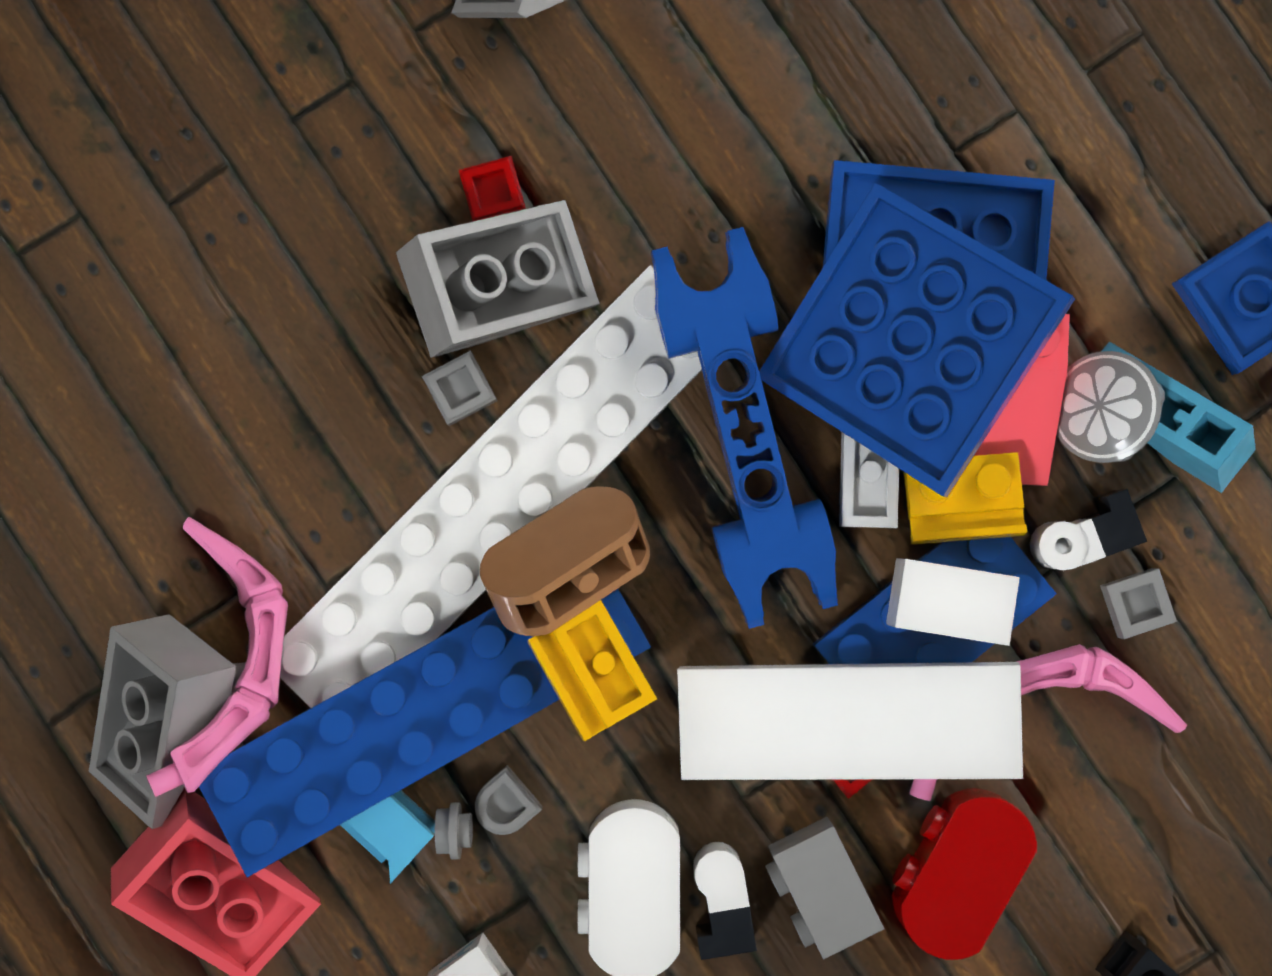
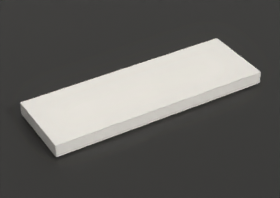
M1019 662L679 666L677 669L681 780L1023 779L1021 669Z

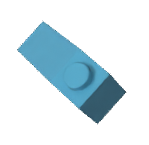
M1108 342L1102 351L1121 352L1136 358L1152 372L1156 381L1161 384L1165 392L1161 418L1148 444L1176 466L1222 493L1256 450L1253 425L1115 344Z

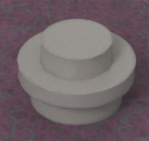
M452 802L449 808L436 810L435 848L437 854H450L451 860L461 859L462 848L472 847V814H462L461 803Z

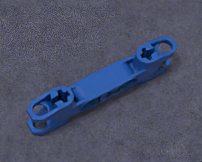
M744 227L725 232L728 274L722 284L712 291H696L684 284L676 270L668 246L652 250L651 257L655 278V313L668 359L694 352L698 353L740 520L712 527V532L722 572L736 595L746 625L750 629L764 625V611L761 603L762 586L770 574L781 568H798L805 572L810 580L812 591L817 597L818 604L823 609L838 606L835 572L836 548L823 503L820 499L792 505L751 342V337L778 331L777 313L768 278L757 261ZM728 359L738 360L745 369L743 384L733 391L723 390L716 379L718 367L723 361ZM752 394V404H741L746 419L751 422H757L758 429L750 433L751 442L745 444L738 436H731V429L739 426L736 408L730 406L723 410L722 401H740ZM756 469H766L772 476L771 489L762 497L753 498L748 496L744 489L746 477Z

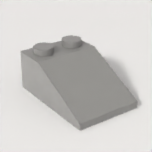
M566 200L418 234L396 252L431 358L479 345L600 304Z
M170 614L110 628L89 772L151 829L163 825L183 791L184 785L155 797L146 775L172 764L170 752L191 739L214 718L231 695L236 669L234 664Z

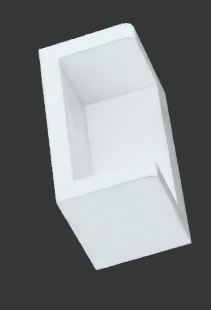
M896 558L886 624L895 628L1009 646L1020 577Z

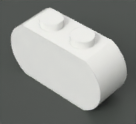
M638 799L617 802L603 810L594 820L590 827L589 843H578V877H589V899H578V934H589V954L596 964L612 976H657L665 971L680 953L679 828L668 812L652 802Z

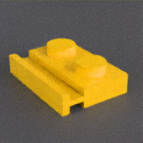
M1018 452L973 456L948 497L941 496L904 472L908 518L911 529V545L1024 536L1027 533V526L1024 522V499Z
M601 600L550 634L534 636L527 640L583 742L657 700Z

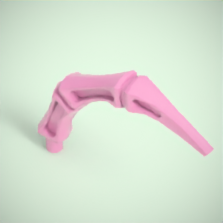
M188 517L184 522L183 530L230 575L237 587L239 602L246 608L244 614L249 631L248 656L245 668L235 686L237 691L228 697L214 718L191 739L170 752L172 764L146 775L155 797L181 785H184L187 793L195 792L207 776L230 752L269 719V709L274 708L279 700L281 660L288 602L282 596V585L273 574L244 550L191 517Z
M1079 644L1016 661L1019 662L1021 669V696L1035 690L1054 686L1077 688L1083 685L1084 689L1089 691L1105 690L1122 697L1175 733H1180L1187 727V724L1146 680L1128 665L1099 647L1086 649L1085 646ZM913 779L909 794L919 799L931 801L937 779Z

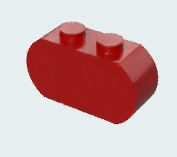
M977 788L957 791L947 796L941 807L935 805L929 811L920 829V834L924 836L914 856L907 854L901 860L892 880L893 884L897 885L892 893L894 910L906 932L923 951L946 960L968 958L983 949L1037 853L1036 835L1024 813L1000 795Z

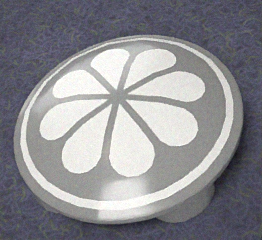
M1101 351L1086 355L1067 368L1056 435L1069 451L1085 460L1098 463L1124 462L1140 451L1154 435L1161 418L1165 392L1161 384L1156 381L1152 372L1142 362L1130 355L1115 351Z

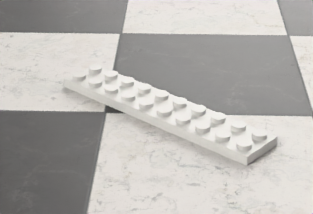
M649 266L284 636L280 678L310 708L441 637L486 591L480 577V564L486 551L578 491L587 488L702 371L697 352L668 359L655 313V278L653 267Z

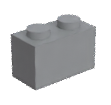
M828 817L768 845L775 861L765 865L779 896L781 897L790 892L799 909V912L791 915L790 918L805 948L815 943L824 960L884 930L835 827Z

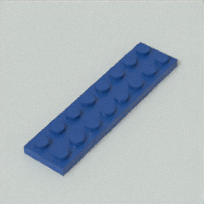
M619 589L601 599L633 657L651 648ZM493 607L229 753L207 776L199 788L246 877L253 875L558 701L559 698L527 643V640L534 636L516 634L507 629L500 621Z

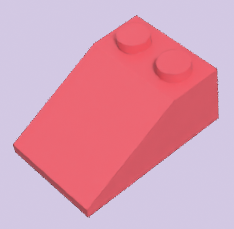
M1065 314L974 455L1018 452L1022 485L1048 486L1067 376L1070 314Z
M185 787L163 825L154 829L148 826L111 867V905L230 976H256L321 905L320 898L279 860L246 877L206 799L195 792L187 793Z

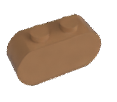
M590 487L578 491L490 547L481 561L480 577L500 621L507 629L525 636L546 635L641 574L649 562L650 547L632 499L626 493L616 488Z

